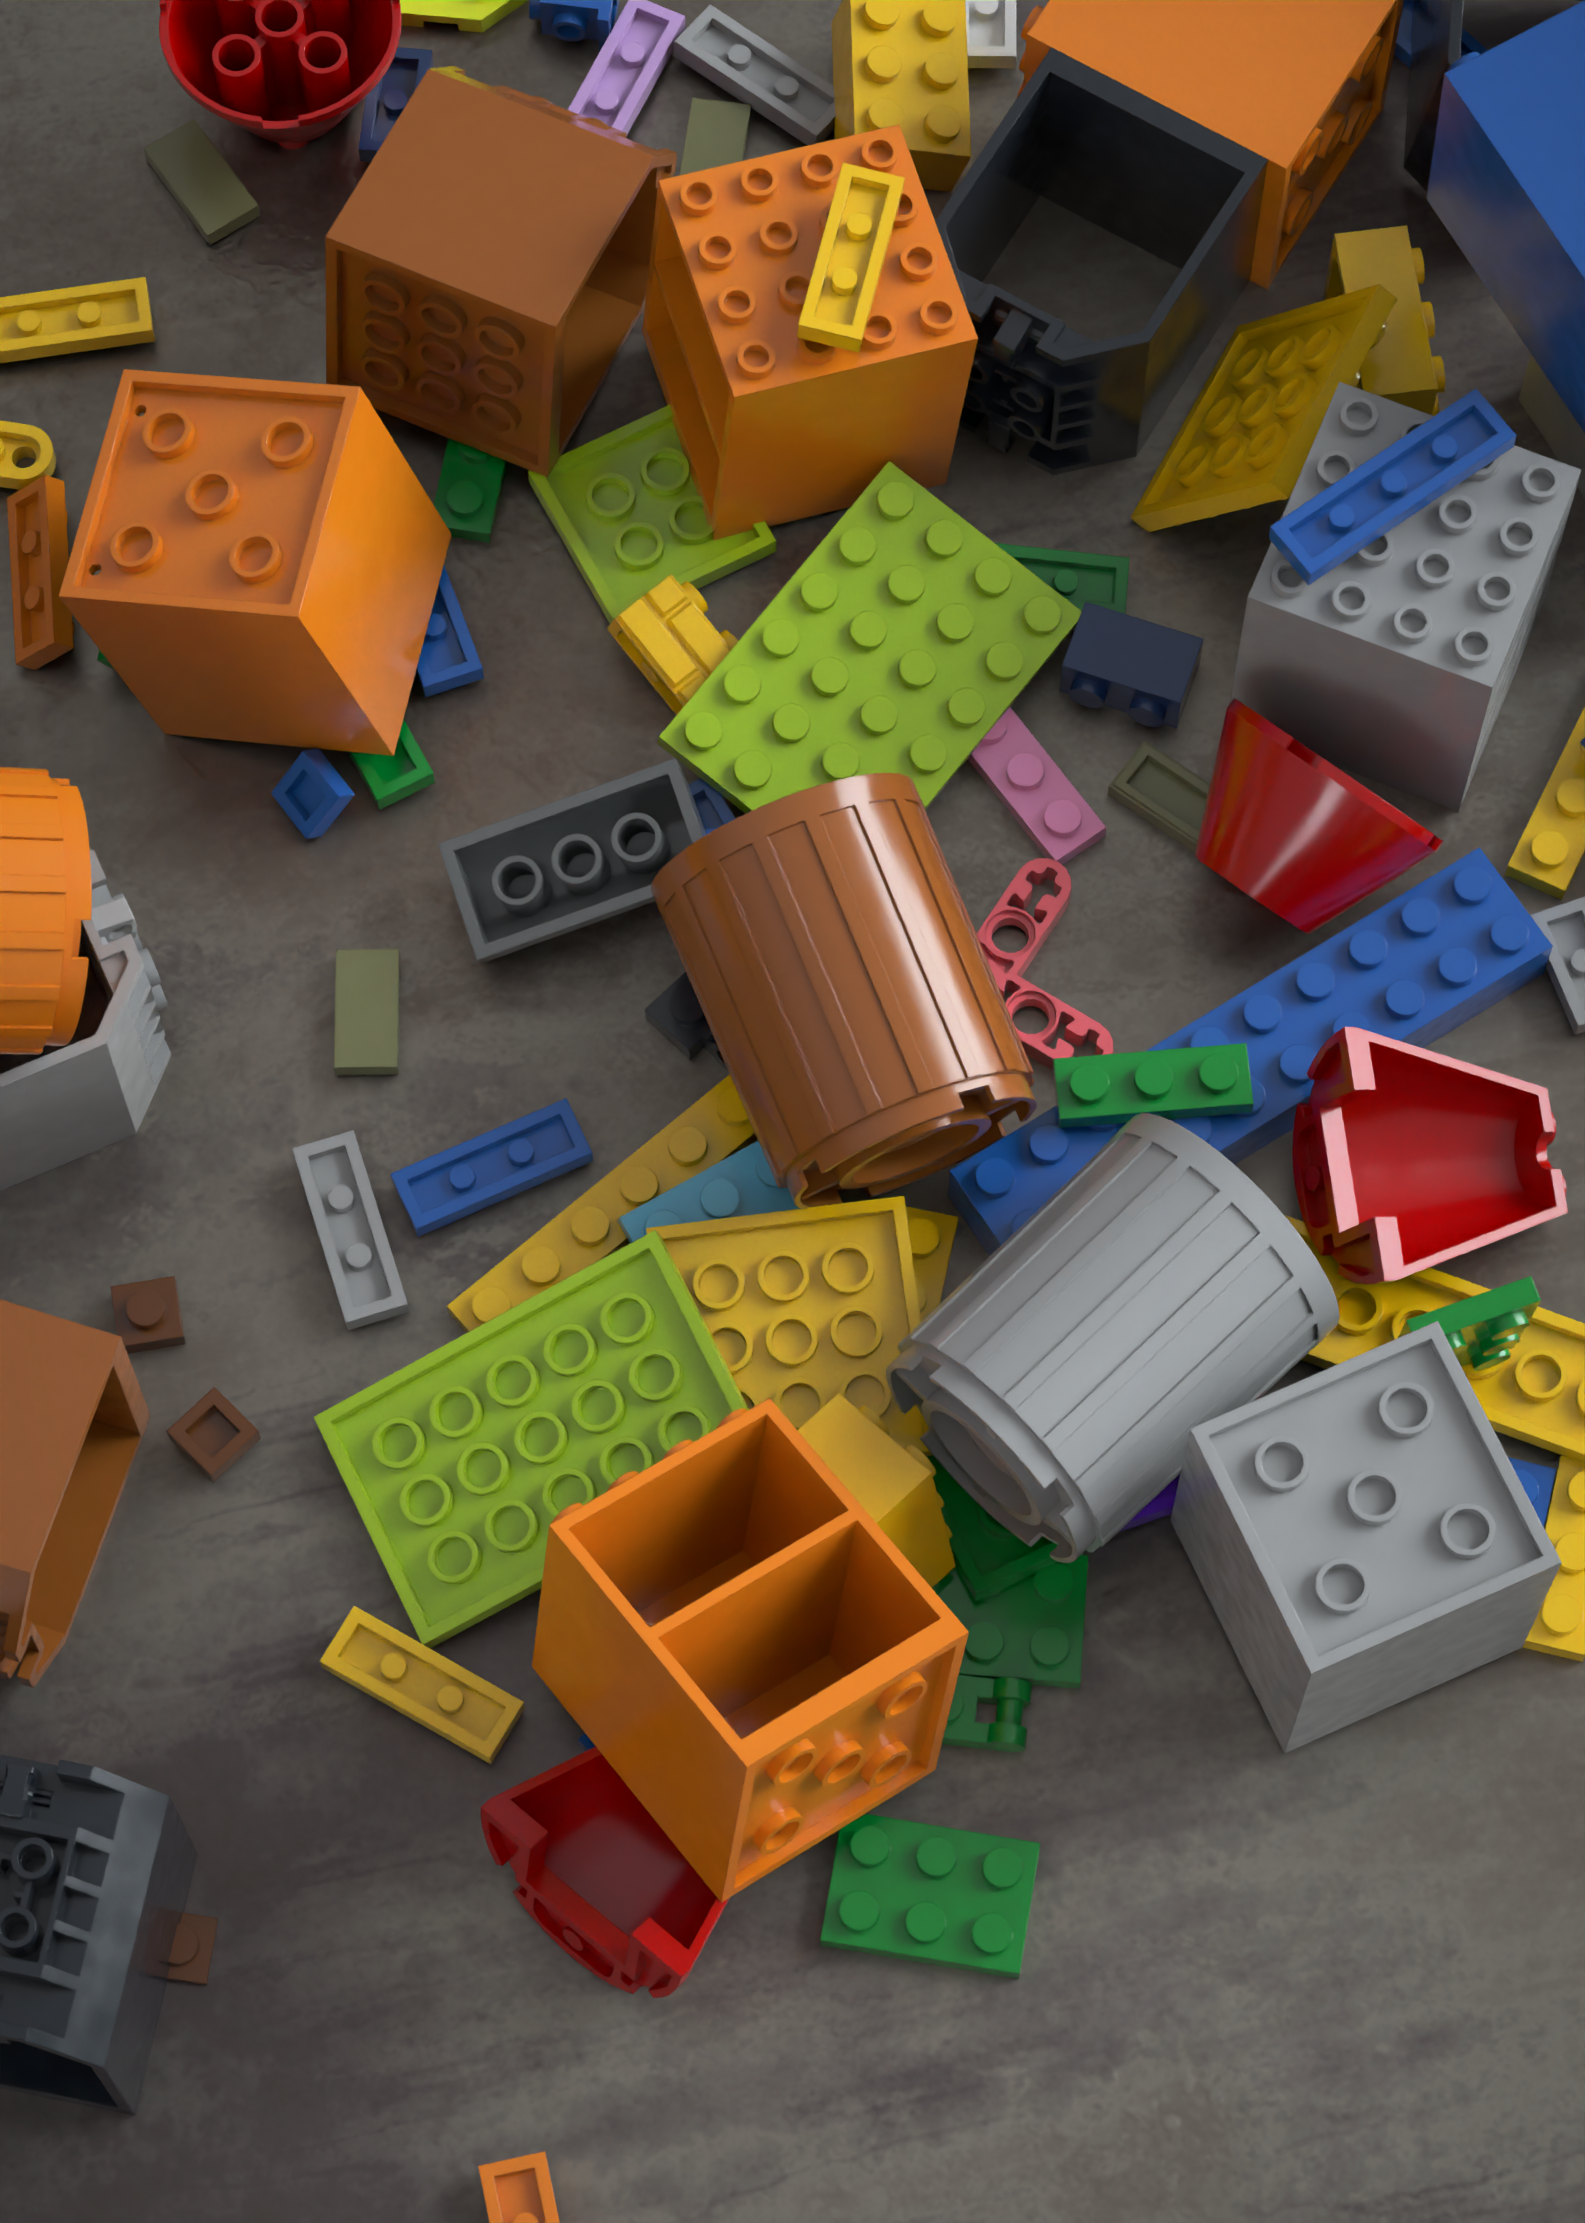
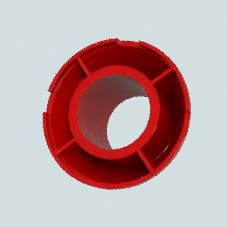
M1233 698L1227 707L1194 856L1240 890L1306 934L1310 935L1436 853L1444 842L1237 699Z

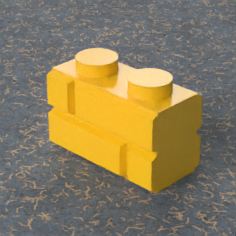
M671 574L619 614L608 626L607 630L675 715H677L736 645L738 640L727 630L719 633L704 615L708 611V605L700 592L688 581L680 585Z

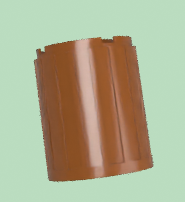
M899 773L864 774L835 780L788 795L752 810L703 836L672 858L655 876L651 884V892L661 917L666 923L777 1186L781 1189L784 1187L789 1189L794 1204L798 1208L806 1209L809 1207L841 1204L842 1201L837 1190L845 1188L856 1189L865 1187L868 1197L871 1198L921 1180L963 1161L1007 1136L1001 1120L1013 1111H1016L1020 1122L1026 1121L1035 1111L1037 1104L1030 1089L1034 1084L1032 1077L1034 1072L926 814L923 802L910 777Z

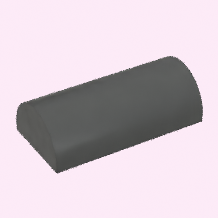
M674 758L440 842L438 846L476 959L482 964L655 902L651 892V884L655 876L672 858L705 836L706 832L678 760Z

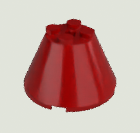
M160 0L159 38L162 52L168 68L182 89L194 101L217 116L262 138L278 142L280 146L286 149L293 150L302 148L310 140L329 132L379 83L393 61L401 35L402 15L400 0Z

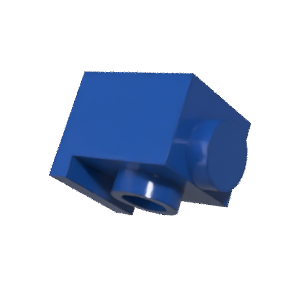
M530 0L529 19L541 20L542 34L555 35L566 41L598 40L600 51L616 23L619 0Z

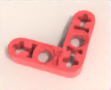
M1036 858L1027 862L1018 871L976 934L1003 1000L1007 991L1012 993L1005 1003L1011 1019L1020 1008L1025 1006H1034L1046 1013L1049 1023L1043 1031L1036 1034H1026L1016 1027L1015 1029L1026 1055L1053 1070V1059L1073 1057L1074 1055L1073 1046L1060 1038L1057 1040L1055 1049L1048 1047L1054 1041L1060 1023L1067 1025L1065 1027L1064 1039L1075 1046L1082 1047L1087 1041L1094 1042L1096 1044L1095 1055L1113 1054L1114 1050L1113 1039L1109 1031L1100 1023L1021 978L1065 913L1071 898V877L1067 869L1058 861L1050 858ZM1046 879L1053 881V894L1056 897L1045 894L1036 905L1033 918L1025 911L1032 898L1033 886L1031 883L1040 886ZM1013 925L1025 932L1028 942L1022 950L1015 953H1007L999 950L992 941L993 933L1000 927Z

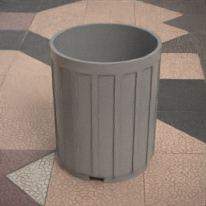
M1141 1113L1135 1115L1113 1135L1098 1153L898 1344L900 1355L887 1366L886 1379L901 1412L906 1414L916 1405L923 1415L929 1430L920 1437V1440L950 1476L987 1513L1030 1547L1042 1536L1058 1545L1049 1554L1050 1557L1059 1562L1071 1563L1085 1550L1087 1552H1094L1098 1547H1103L1181 1473L1191 1428L1261 1398L1337 1326L1339 1307L1333 1288L1308 1245L1277 1206L1251 1179L1224 1155L1191 1131L1161 1116Z

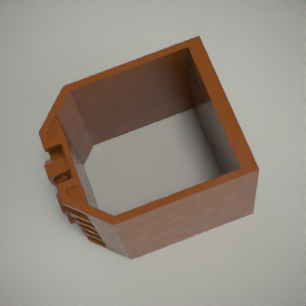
M448 66L428 69L325 236L326 384L359 386L373 408L549 477L645 308L659 180L674 176L677 152L667 148L655 150L626 138V132L610 127L599 119L587 118L556 106L542 97L530 96L505 85L492 87L465 76V70Z
M0 1299V1677L10 1679L22 1660L17 1678L21 1685L34 1688L67 1640L151 1415L121 1336Z

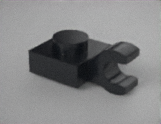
M685 972L645 1009L646 1020L690 1060L705 1048L728 1071L689 977Z

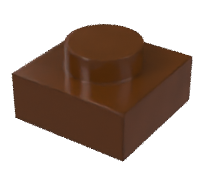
M175 1276L110 1286L117 1335L121 1336L127 1354L186 1344Z
M215 1387L167 1430L169 1439L213 1483L261 1439L259 1431Z
M182 1913L181 1922L177 1925L169 1959L168 1980L207 1985L218 1918Z

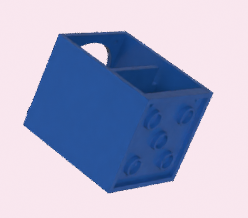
M1584 0L1482 54L1471 52L1462 56L1444 73L1427 200L1585 433Z

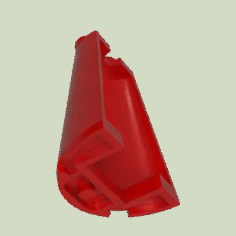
M1343 1027L1334 1033L1316 1054L1307 1071V1076L1310 1080H1315L1308 1103H1297L1292 1143L1294 1182L1302 1218L1313 1244L1321 1256H1333L1339 1264L1338 1274L1345 1279L1365 1285L1393 1282L1568 1213L1565 1179L1561 1169L1553 1168L1547 1157V1146L1553 1142L1556 1135V1121L1551 1112L1548 1088L1357 1027Z
M596 1746L490 1798L481 1806L482 1829L495 1864L503 1866L507 1861L509 1862L516 1874L515 1880L520 1884L513 1891L514 1895L536 1923L567 1954L602 1980L631 1994H634L641 1986L650 1988L648 1991L653 1998H663L672 1994L685 1982L730 1898L722 1903Z

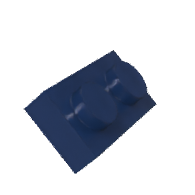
M398 47L387 72L379 83L366 95L358 148L360 161L371 162L423 76L428 69L433 68L432 50Z

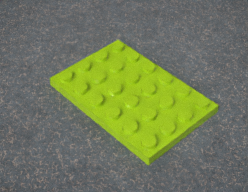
M888 461L661 733L657 744L744 813L811 787L848 777L873 773H899L910 777L926 810L1076 627L1082 611L892 462Z
M654 1230L314 1416V1419L421 1643L428 1648H432L541 1589L549 1525L562 1510L575 1503L585 1505L607 1492L612 1483L622 1475L631 1471H637L638 1473L661 1461L665 1454L679 1442L688 1439L694 1442L715 1430L720 1422L733 1411L741 1408L749 1409L661 1235Z

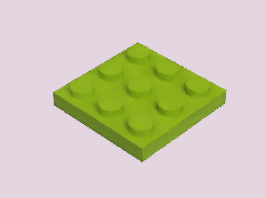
M670 405L561 455L549 477L530 470L528 471V479L532 489L610 624L619 614L671 574L680 585L688 581L696 589H699L776 552L777 541L765 521L753 524V530L713 540V529L711 524L709 526L703 511L704 503L702 497L698 496L689 470V462L683 453L673 423V412Z

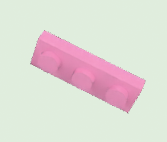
M1010 707L969 756L968 761L1046 858L1058 861L1063 865L1105 837L1106 826Z

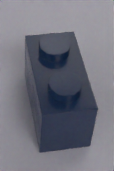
M1085 601L1062 664L1059 692L1069 694L1072 700L1086 707L1100 708L1104 705L1126 712L1134 721L1146 726L1159 727L1163 724L1177 729L1200 665L1204 639Z

